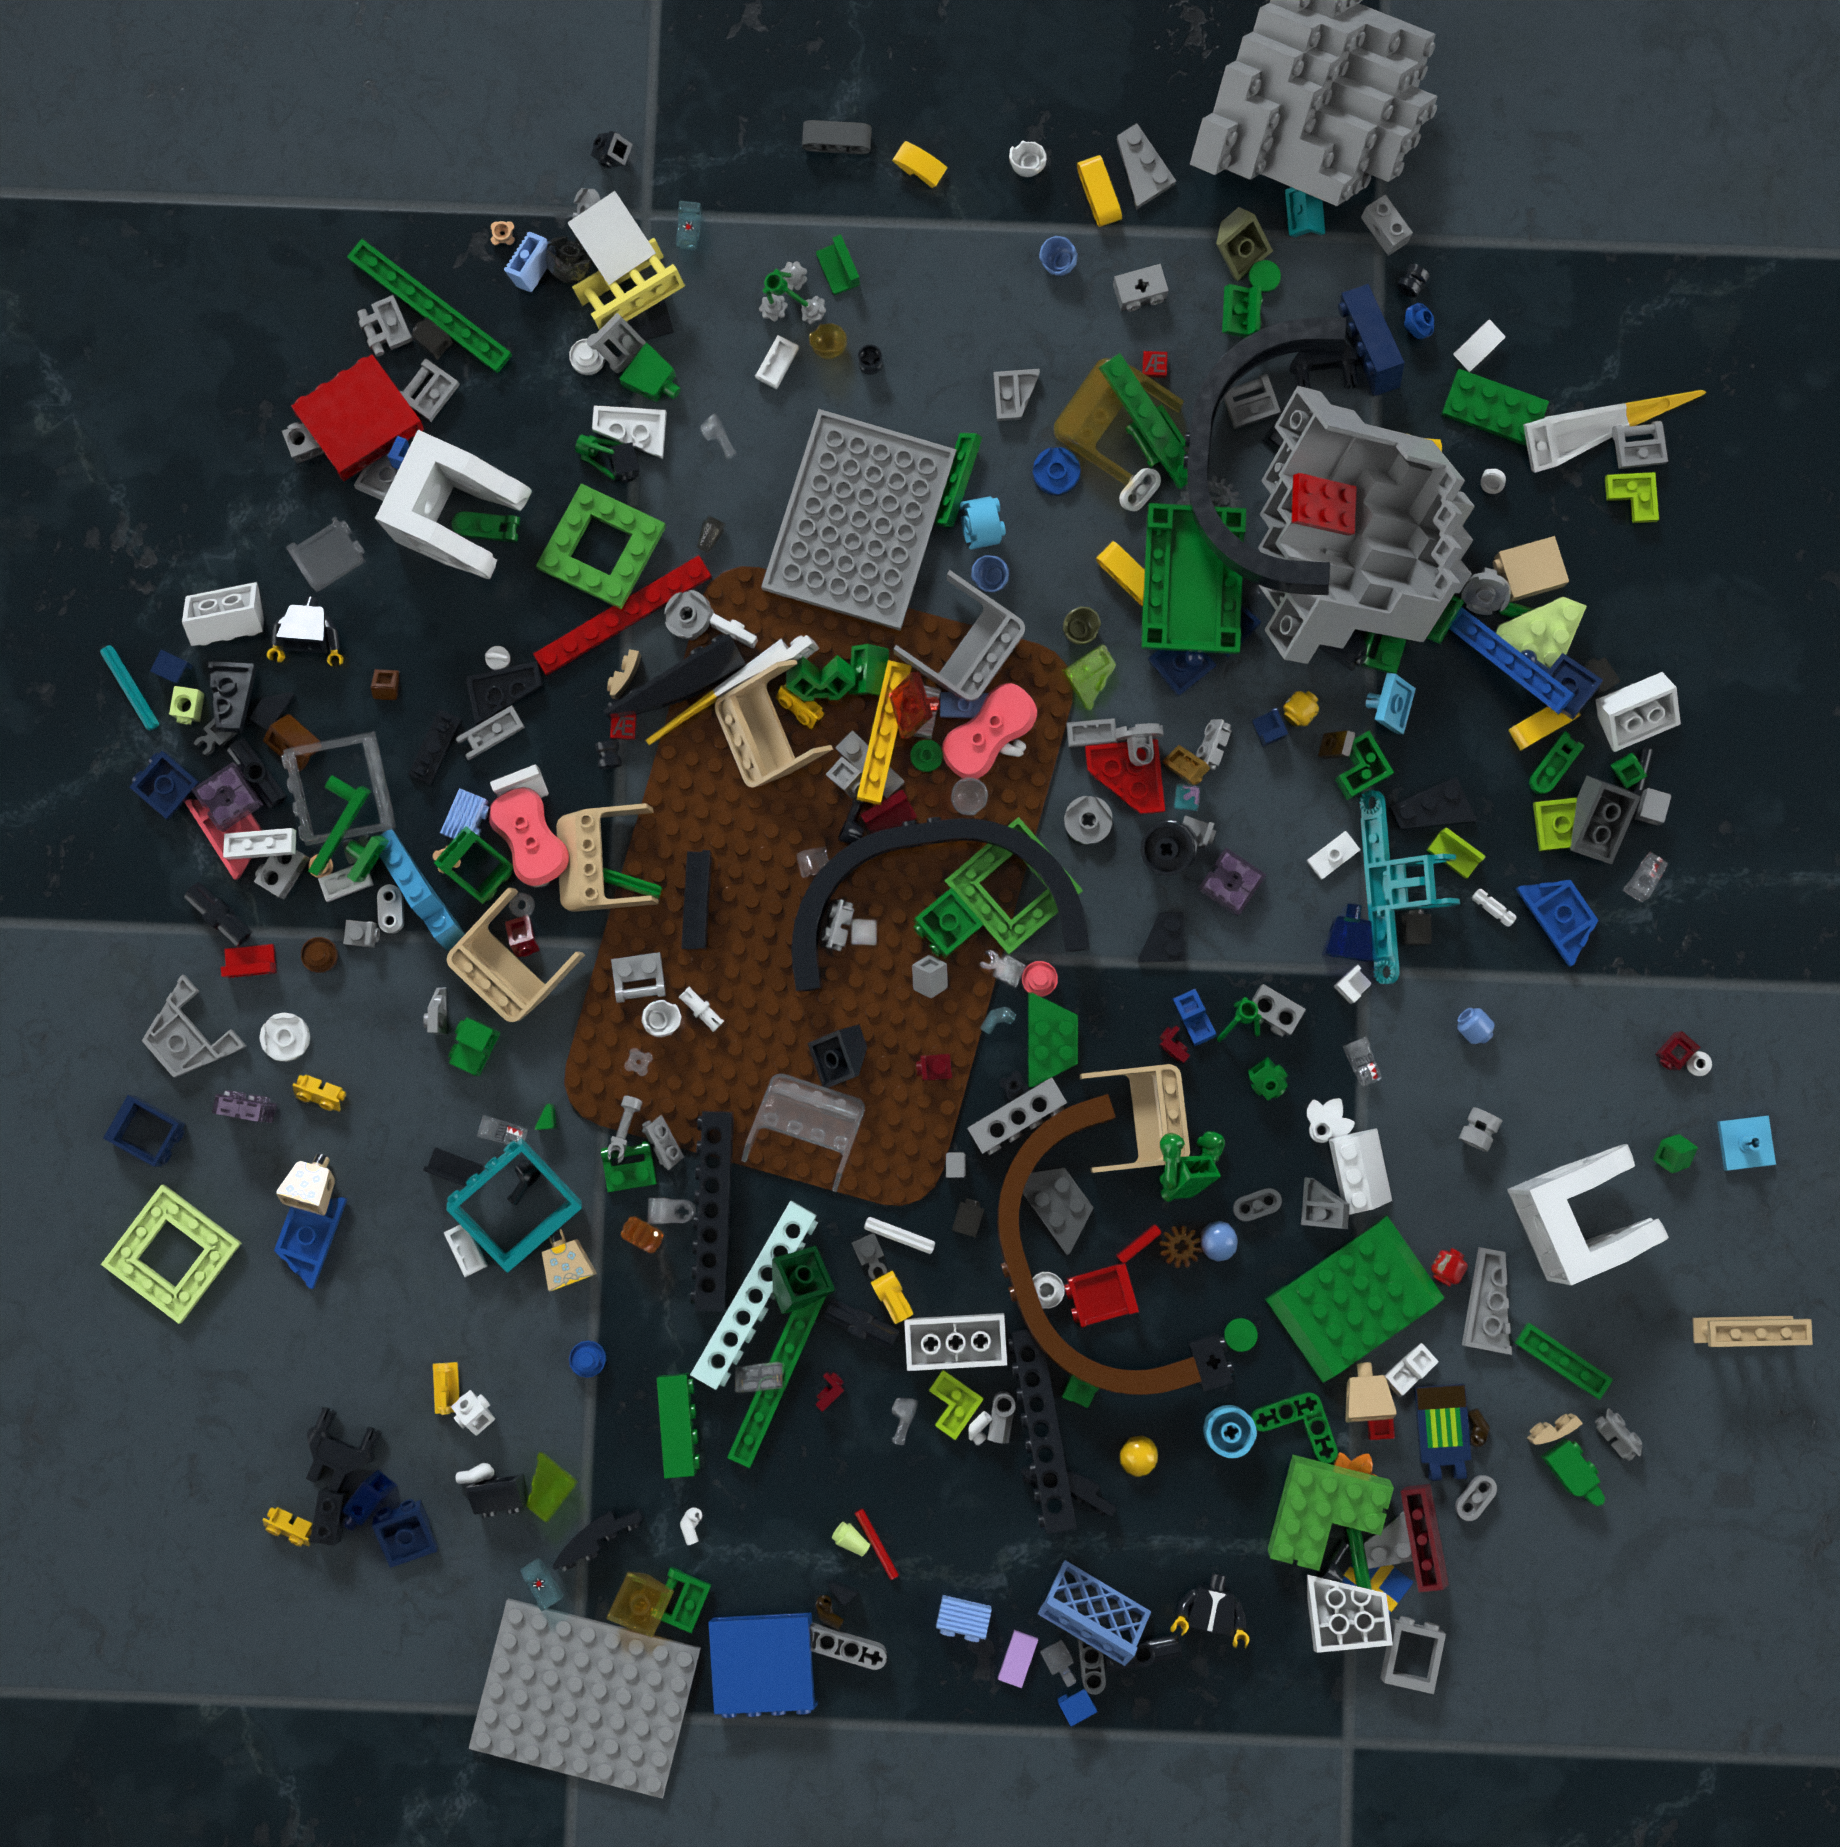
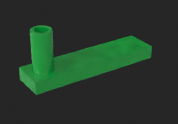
M333 775L327 781L325 788L349 803L308 870L315 876L323 873L371 792L364 786H360L356 790Z

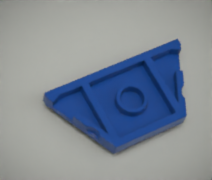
M1571 880L1517 887L1516 891L1569 967L1574 965L1578 954L1588 940L1589 934L1598 922L1597 917Z
M348 1198L330 1199L325 1216L290 1206L274 1251L281 1259L288 1263V1266L294 1273H297L305 1281L308 1288H315Z

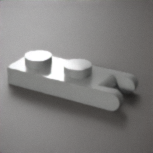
M510 706L458 736L456 740L458 743L468 740L473 750L465 756L470 760L524 729L525 726L514 707Z

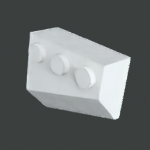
M1307 1575V1600L1315 1652L1393 1645L1386 1593Z

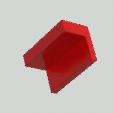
M274 944L224 949L226 966L221 967V977L235 978L276 973Z

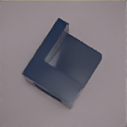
M160 650L150 671L165 680L178 683L185 668L191 670L193 665Z
M1277 708L1252 720V724L1263 747L1288 735Z

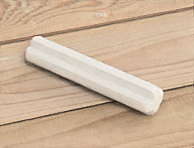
M872 1217L867 1218L864 1226L868 1231L931 1254L935 1247V1242Z

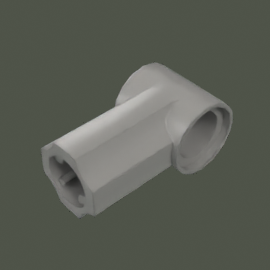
M1007 1391L998 1392L993 1398L992 1421L989 1425L987 1440L997 1443H1009L1013 1414L1016 1408L1013 1395ZM1002 1398H1007L1011 1401L1010 1407L1006 1410H1002L997 1406L998 1401Z

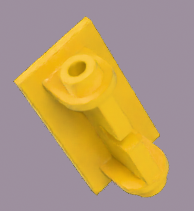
M786 684L780 687L775 697L782 707L789 709L800 723L807 725L810 729L825 714L822 711L823 708L815 701H806L804 703L800 697L786 688Z
M306 1074L304 1076L300 1075L297 1083H293L294 1095L299 1100L304 1102L312 1101L319 1104L325 1110L340 1112L339 1100L343 1101L346 1096L343 1088L326 1082L323 1090L319 1088L322 1080Z
M458 1362L433 1364L435 1414L455 1413L451 1406L460 1398Z
M276 1507V1509L270 1508L267 1517L270 1519L263 1518V1524L267 1532L275 1536L285 1535L289 1537V1542L299 1547L302 1544L310 1546L309 1538L307 1537L311 1535L313 1523L297 1516L292 1525L289 1522L293 1514L279 1507Z

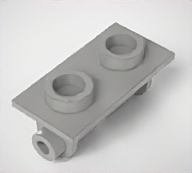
M1213 719L1208 723L1204 731L1203 743L1196 753V756L1205 761L1212 771L1219 767L1224 753L1223 750L1217 748L1218 744L1226 747L1232 732L1230 729L1231 725L1225 723L1223 719Z
M833 899L832 903H830L827 909V925L821 933V947L832 948L837 951H841L842 947H845L849 930L840 927L841 924L850 926L854 912L852 903Z
M662 1115L653 1122L649 1120L642 1124V1132L645 1133L650 1144H654L655 1147L653 1149L660 1165L663 1164L667 1170H670L684 1158Z
M1608 1408L1606 1418L1604 1419L1601 1416L1595 1421L1596 1428L1607 1441L1615 1436L1617 1437V1440L1611 1445L1623 1459L1626 1458L1630 1461L1636 1454L1641 1456L1642 1442L1634 1432L1630 1433L1625 1427L1626 1424L1623 1418L1618 1413L1614 1414Z

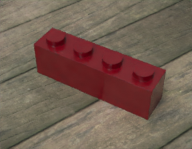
M1431 1484L1405 1487L1400 1492L1418 1592L1444 1590L1449 1585Z

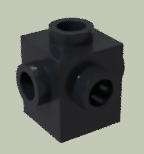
M617 132L598 134L593 142V150L590 156L598 160V164L604 168L611 169L612 167L625 166L633 144Z

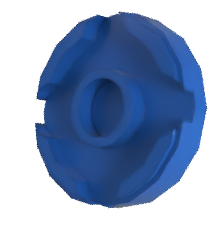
M1047 448L1038 455L1034 462V481L1040 490L1047 494L1056 496L1067 494L1075 488L1079 481L1081 471L1079 460L1073 452L1066 448Z

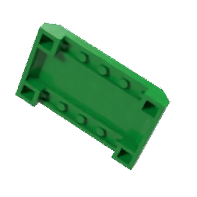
M1149 503L1146 527L1141 649L1239 654L1241 642L1242 576L1226 566L1208 547L1196 526L1190 505ZM1214 507L1226 527L1244 542L1247 508Z
M1385 1215L1368 1227L1362 1234L1287 1286L1273 1293L1265 1301L1319 1379L1324 1383L1435 1307L1444 1299V1296L1389 1217Z

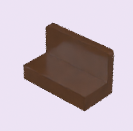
M290 714L271 724L263 739L264 743L297 772L305 769L310 756L321 750L324 746L321 741Z

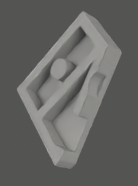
M436 988L428 1006V1013L424 1014V1028H427L428 1033L436 1035H446L447 988Z

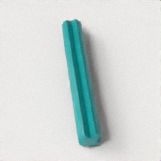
M108 645L101 649L102 657L145 728L149 731L159 726L158 720L114 647Z

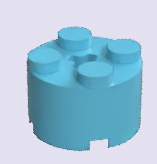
M988 496L961 502L960 510H965V516L960 517L966 543L971 542L969 549L1000 544L1002 536L1006 535L1004 522L999 520L1000 503L998 498Z
M1222 1405L1213 1409L1205 1418L1203 1426L1204 1437L1207 1444L1217 1454L1227 1458H1238L1248 1453L1253 1446L1257 1436L1256 1426L1253 1419L1241 1408L1234 1405ZM1227 1426H1231L1233 1429H1235V1431L1232 1432L1231 1437H1229L1227 1434H1224V1432L1227 1431Z

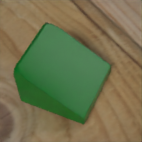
M1633 753L1611 764L1613 771L1625 789L1647 777Z
M546 1104L534 1130L556 1129L554 1104Z

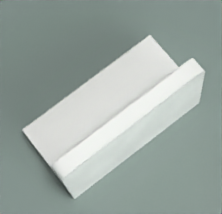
M536 764L490 782L497 797L518 787L530 788L541 798L549 794L540 769Z

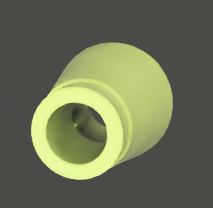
M842 1522L832 1535L836 1545L861 1557L864 1556L870 1547V1544L850 1523Z

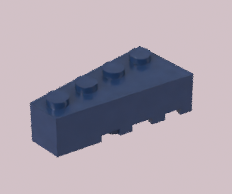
M1369 284L1341 293L1338 311L1342 318H1346L1348 334L1353 340L1373 397L1400 388L1405 362Z

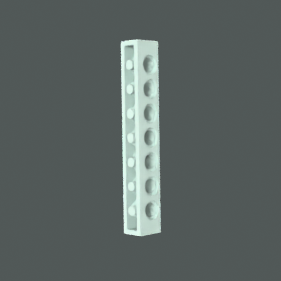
M793 1201L789 1202L691 1372V1376L715 1390L719 1385L725 1386L731 1376V1373L727 1372L732 1363L737 1365L744 1353L740 1350L743 1343H749L756 1332L753 1329L757 1320L762 1321L766 1315L768 1308L765 1305L769 1298L775 1299L772 1281H766L762 1277L763 1269L766 1267L772 1268V1259L776 1257L774 1250L779 1245L786 1247L788 1254L804 1249L806 1244L802 1241L807 1233L811 1235L818 1224L815 1221L816 1214ZM790 1224L799 1226L800 1235L797 1238L788 1236L787 1227ZM752 1289H759L762 1292L763 1299L761 1302L755 1303L750 1299L749 1295ZM739 1311H747L750 1314V1322L748 1324H741L738 1321L737 1314ZM732 1332L737 1335L738 1342L736 1345L730 1346L725 1342L726 1333ZM715 1354H721L725 1358V1365L723 1367L714 1366L712 1358Z

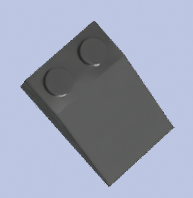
M1586 776L1577 797L1570 850L1612 864L1641 796L1624 788Z

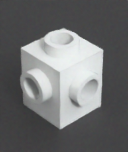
M471 1390L461 1396L451 1406L457 1414L454 1417L455 1421L463 1429L467 1427L476 1436L495 1420L488 1410L490 1403L482 1394L477 1397Z

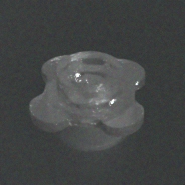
M633 1048L629 1052L630 1056L628 1062L625 1063V1069L627 1071L633 1070L638 1072L640 1076H645L648 1073L647 1067L652 1062L653 1056L650 1053H642L639 1049ZM641 1060V1063L637 1064L636 1061Z

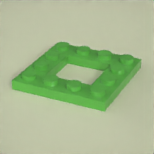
M580 484L540 557L536 568L622 609L667 526L658 519L586 485ZM592 517L631 535L611 575L571 557Z
M1019 817L1009 825V827L1024 833L1045 848ZM986 844L945 880V883L957 892L982 921L985 929L1005 952L1010 955L1059 911L1048 888L1011 920L980 883L1008 860L1013 853L1003 848ZM1027 864V866L1034 872V874H1035V875L1041 880V882L1047 887V885H1046L1045 882L1042 880V878L1037 874V872H1036L1031 866H1029V865ZM1068 874L1079 895L1083 890Z

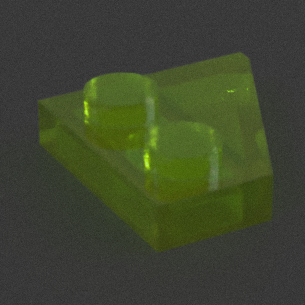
M1100 644L1063 670L1086 710L1092 709L1099 691L1103 690L1107 677L1111 675L1116 666L1115 661L1104 644Z
M539 1452L537 1455L536 1473L533 1475L531 1484L532 1492L529 1494L527 1507L544 1522H548L578 1481L545 1453Z

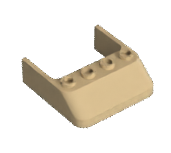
M796 659L776 662L725 693L715 702L716 715L741 776L749 787L762 786L791 774L833 750L831 745L813 748L795 758L768 694L767 683L797 664Z
M644 803L584 809L566 814L558 820L556 826L557 837L565 844L569 854L567 868L559 875L560 901L565 909L577 912L659 904L658 899L653 896L607 899L604 894L600 819L653 813L651 806Z
M508 888L447 955L449 967L501 1017L509 1022H517L523 1019L553 991L585 956L582 952H575L545 984L489 931V924L518 893L514 888Z
M1166 1064L1080 1074V1080L1125 1075L1129 1078L1137 1140L1138 1159L1136 1162L1090 1168L1091 1173L1165 1165L1160 1150V1141L1167 1133H1175L1183 1138L1185 1145L1181 1149V1157L1190 1155L1181 1072L1176 1066Z

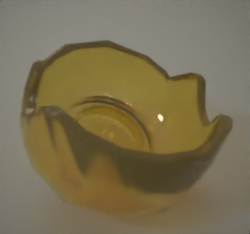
M819 324L814 332H810L809 344L817 356L823 359H834L845 350L847 336L844 330L836 324Z

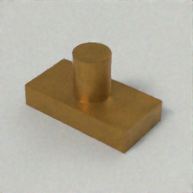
M1180 745L1162 761L1166 768L1191 785L1199 784L1203 776L1210 770L1205 761Z

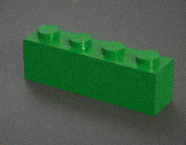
M689 1373L658 1376L657 1389L664 1479L695 1476L697 1473L696 1469H700V1456L695 1454L694 1444H698V1431L693 1429L692 1419H696V1405L691 1404L690 1394H694V1380L689 1379Z

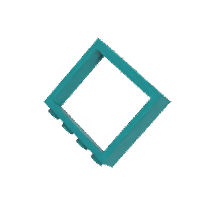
M522 1138L517 1142L512 1141L503 1150L504 1154L498 1159L496 1157L492 1158L485 1165L486 1169L478 1175L476 1173L471 1176L466 1182V1187L461 1191H454L447 1198L446 1210L507 1273L582 1209L581 1200ZM522 1152L567 1201L505 1253L460 1205Z

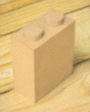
M1555 536L1500 551L1494 557L1495 560H1493L1494 570H1497V574L1503 577L1511 588L1509 602L1562 588L1569 582Z

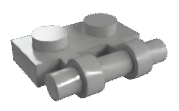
M393 295L371 304L375 312L371 315H368L366 309L357 312L360 319L359 325L362 330H365L368 337V346L370 349H373L375 356L384 354L383 343L388 342L390 349L393 350L413 341ZM377 323L380 324L383 331L380 334H376L373 327Z

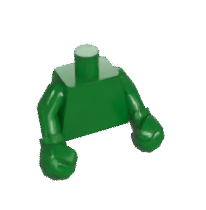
M1207 1131L1202 1137L1198 1138L1196 1144L1202 1150V1156L1181 1157V1149L1184 1147L1185 1142L1182 1137L1175 1133H1167L1161 1138L1160 1150L1163 1155V1161H1165V1172L1160 1176V1181L1164 1187L1161 1190V1196L1164 1200L1170 1202L1178 1198H1191L1221 1177L1215 1165L1216 1160L1219 1161V1156H1221L1225 1147V1140L1221 1134Z

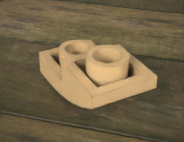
M629 649L628 656L624 655L622 661L624 673L615 671L614 676L609 678L607 691L610 692L612 699H618L632 682L641 659L639 651Z
M1571 1413L1569 1415L1564 1414L1556 1420L1555 1427L1547 1422L1536 1424L1530 1430L1531 1435L1527 1439L1535 1445L1551 1442L1571 1433L1583 1423L1576 1415Z

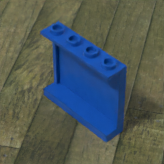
M812 1613L714 1617L709 1621L714 1714H722L723 1718L736 1717L737 1713H746L748 1717H756L762 1715L761 1712H771V1715L779 1716L785 1715L786 1711H796V1714L801 1715L809 1714L811 1710L815 1709L818 1701H815L810 1636Z

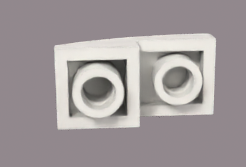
M1489 319L1453 355L1470 372L1505 338V335Z

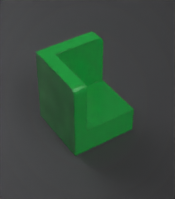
M1677 1134L1661 1140L1653 1160L1673 1174L1691 1165L1698 1147L1682 1135Z
M1070 1375L1061 1396L1088 1408L1095 1392H1098L1099 1388L1086 1384Z

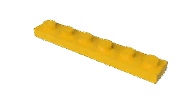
M890 660L887 662L857 800L881 804L911 665Z

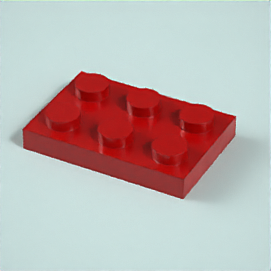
M1303 473L1293 475L1291 523L1347 536L1355 534L1356 486Z

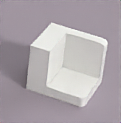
M1359 965L1354 966L1334 985V988L1350 1004L1357 1001L1361 994L1371 985V982L1360 972L1361 967Z

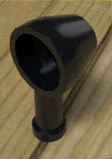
M856 798L852 800L853 804L838 837V841L852 844L861 839L864 831L856 823L864 802Z
M525 1159L520 1161L515 1168V1173L520 1182L512 1194L507 1197V1200L514 1205H518L519 1199L526 1189L533 1185L541 1175L536 1166L531 1161Z
M1339 1540L1330 1559L1325 1560L1321 1564L1320 1570L1316 1572L1315 1577L1342 1583L1344 1575L1339 1569L1338 1564L1346 1551L1350 1549V1546L1344 1541Z

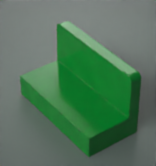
M841 234L832 237V245L816 251V256L833 295L860 285L858 272Z
M871 644L852 646L851 666L855 668V685L849 690V694L855 696L865 694L880 696L889 660L888 648Z

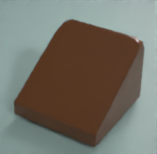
M374 670L371 684L374 699L397 700L398 670Z

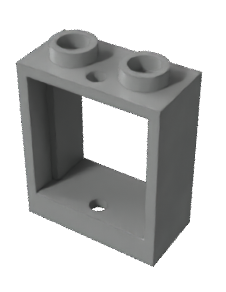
M1400 1616V1620L1392 1618L1391 1634L1393 1645L1386 1646L1380 1679L1386 1684L1434 1694L1446 1636L1439 1629L1440 1626L1430 1622H1425L1424 1625L1415 1624L1414 1619ZM1401 1631L1435 1638L1427 1678L1393 1671Z

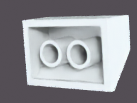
M257 582L186 596L182 624L191 646L208 645L211 642L220 640L229 641L235 637L253 636L263 632L264 615Z
M1663 672L1596 699L1598 719L1614 752L1681 724L1677 687Z
M1377 1128L1328 1139L1340 1197L1350 1204L1349 1215L1373 1210L1392 1201Z

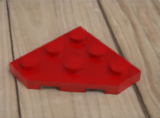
M1158 739L1152 740L1154 751L1152 761L1143 766H1136L1130 761L1127 742L1085 746L1087 772L1140 815L1165 812ZM1138 748L1136 755L1139 760L1144 761L1146 753L1142 748Z

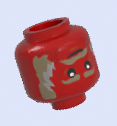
M1451 1248L1450 1252L1446 1250L1440 1251L1431 1266V1271L1434 1273L1433 1278L1449 1287L1451 1284L1457 1285L1468 1268V1264L1463 1260L1465 1255Z

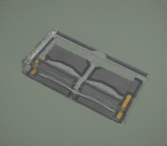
M774 1362L735 1367V1392L737 1393L782 1388V1363Z

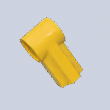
M893 1270L871 1282L881 1302L883 1301L895 1324L914 1314L902 1293L903 1289Z

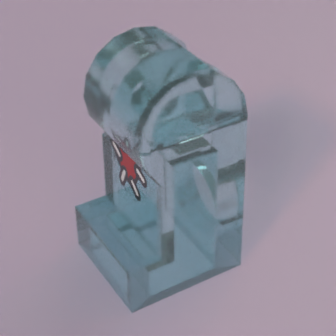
M679 201L676 248L696 251L702 220L701 203Z
M539 1558L520 1570L525 1582L537 1600V1605L541 1612L563 1598V1592Z

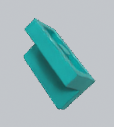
M1293 187L1286 189L1289 236L1296 238L1309 232L1318 235L1325 234L1323 200Z

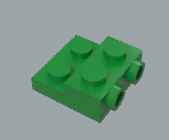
M952 887L913 920L916 924L913 927L915 932L921 938L926 936L932 943L929 945L932 952L936 956L942 955L944 958L950 955L984 925Z

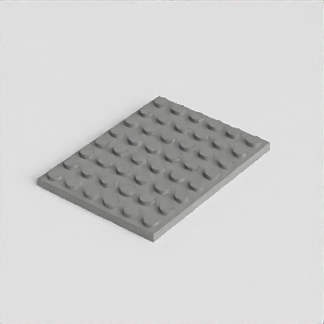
M818 409L762 583V590L901 631L956 449Z
M508 1598L469 1749L663 1799L701 1647Z

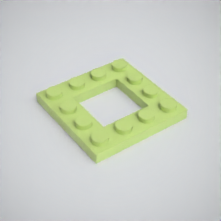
M163 1184L101 1265L180 1324L242 1243ZM167 1221L204 1248L203 1252L176 1287L139 1260V1257Z

